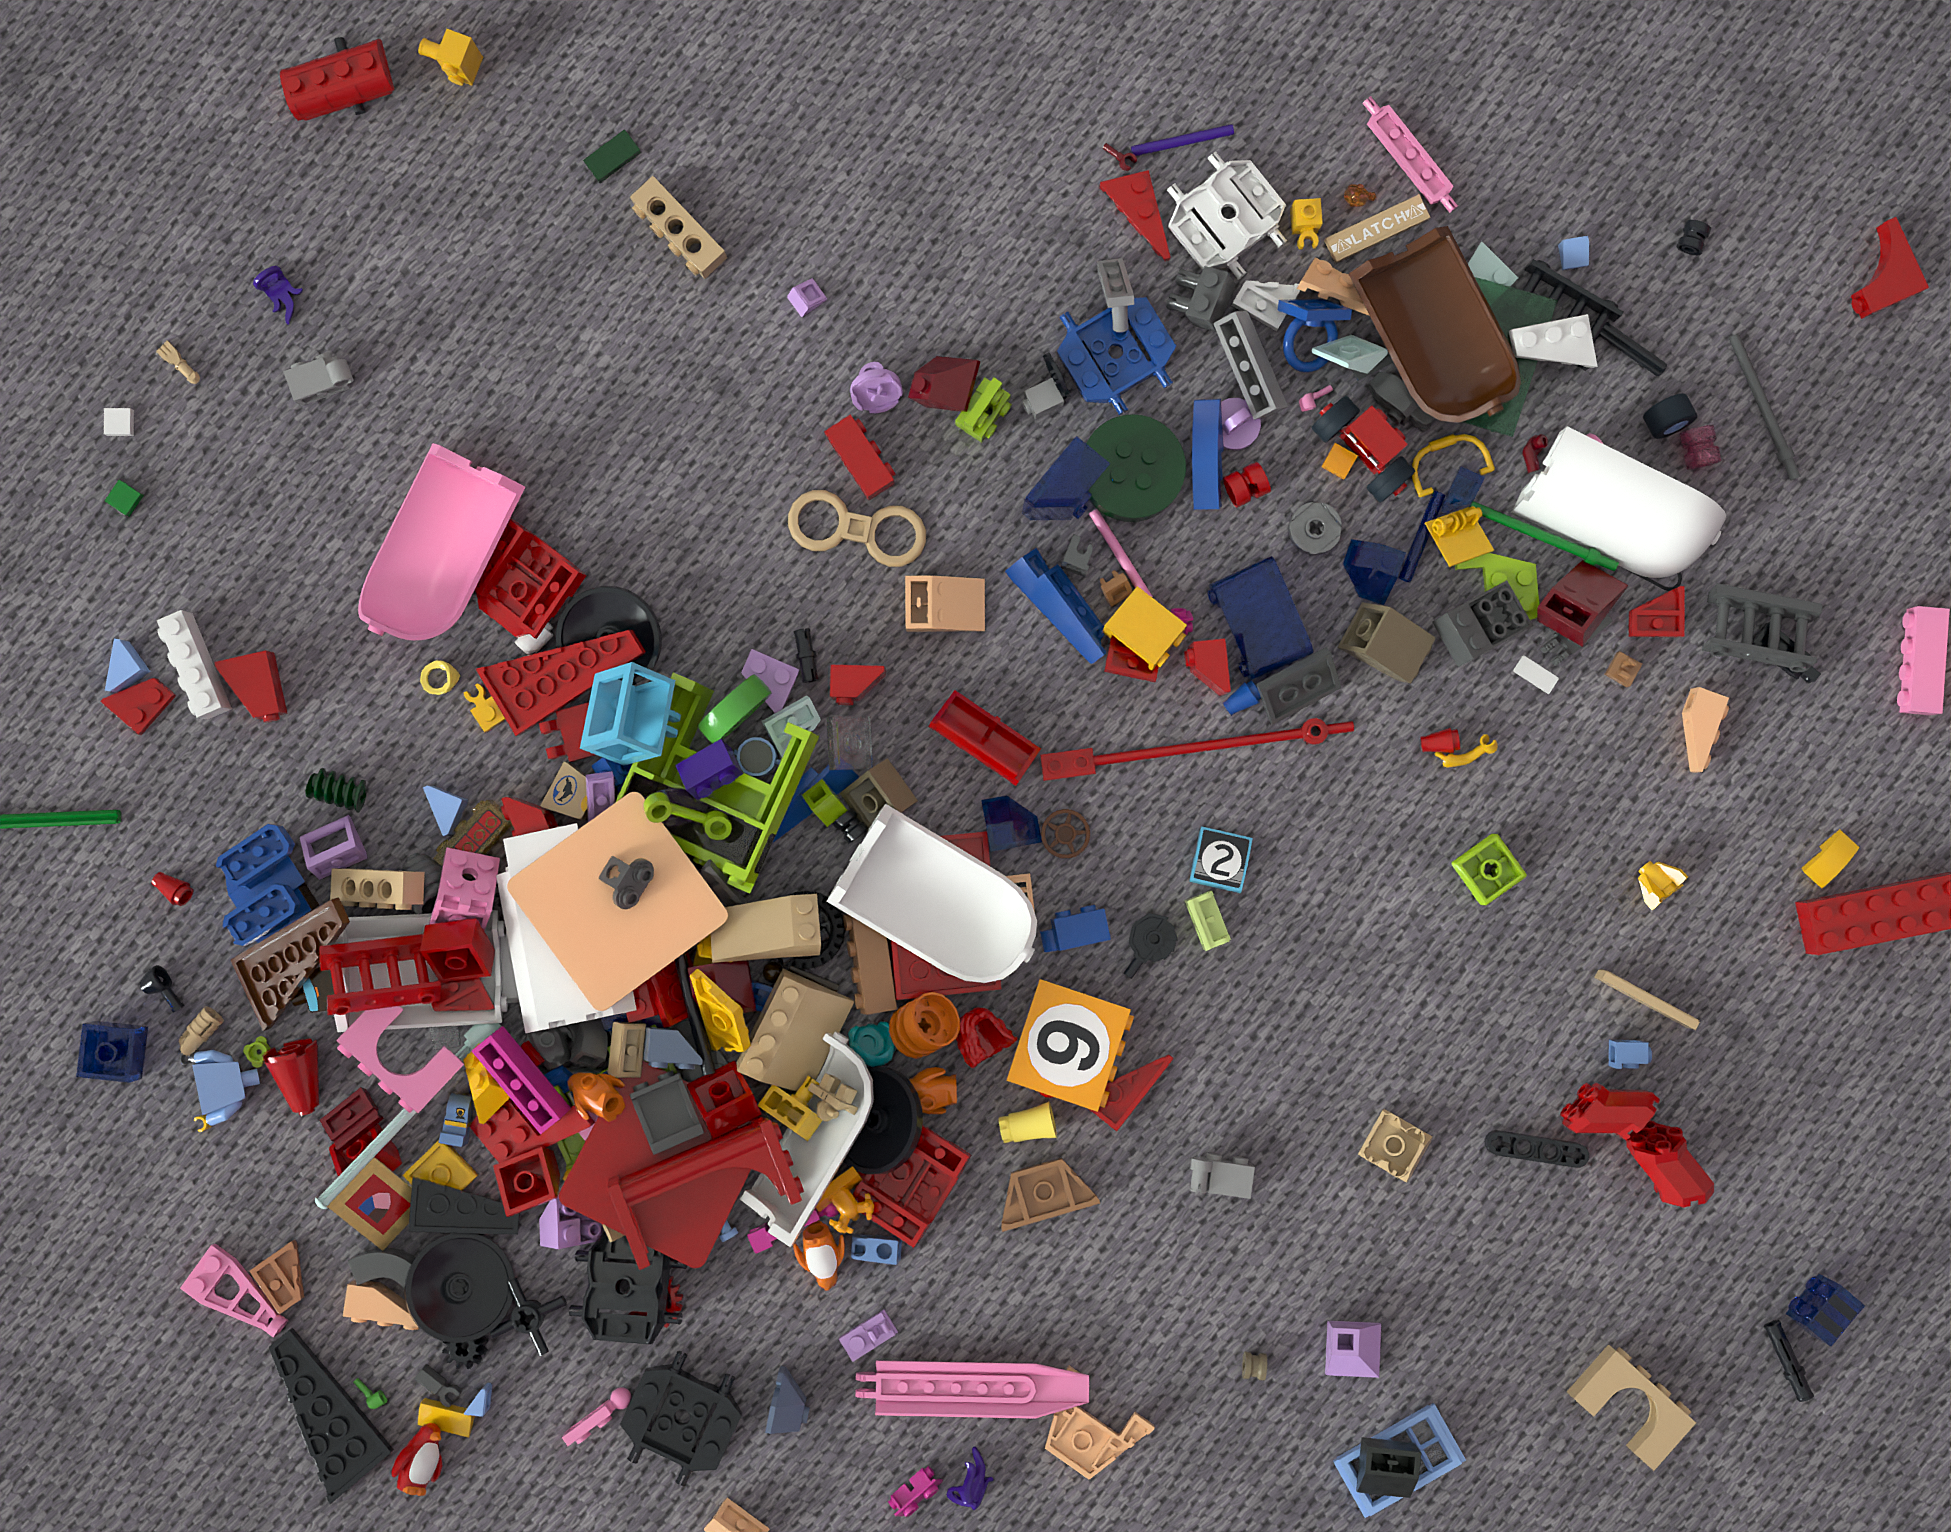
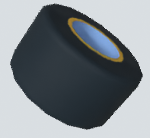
M1685 393L1665 398L1650 407L1643 415V419L1655 439H1662L1683 430L1698 417Z

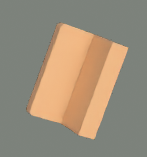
M729 1498L723 1501L713 1519L704 1528L705 1532H768L770 1530Z

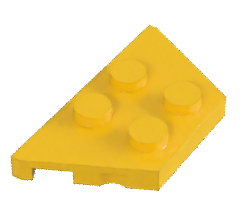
M696 969L690 974V978L711 1049L718 1051L723 1047L725 1051L745 1052L751 1046L741 1006L732 1000L702 971Z

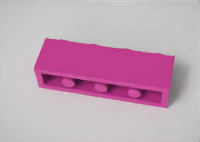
M503 1026L472 1050L473 1054L540 1134L561 1119L571 1109Z

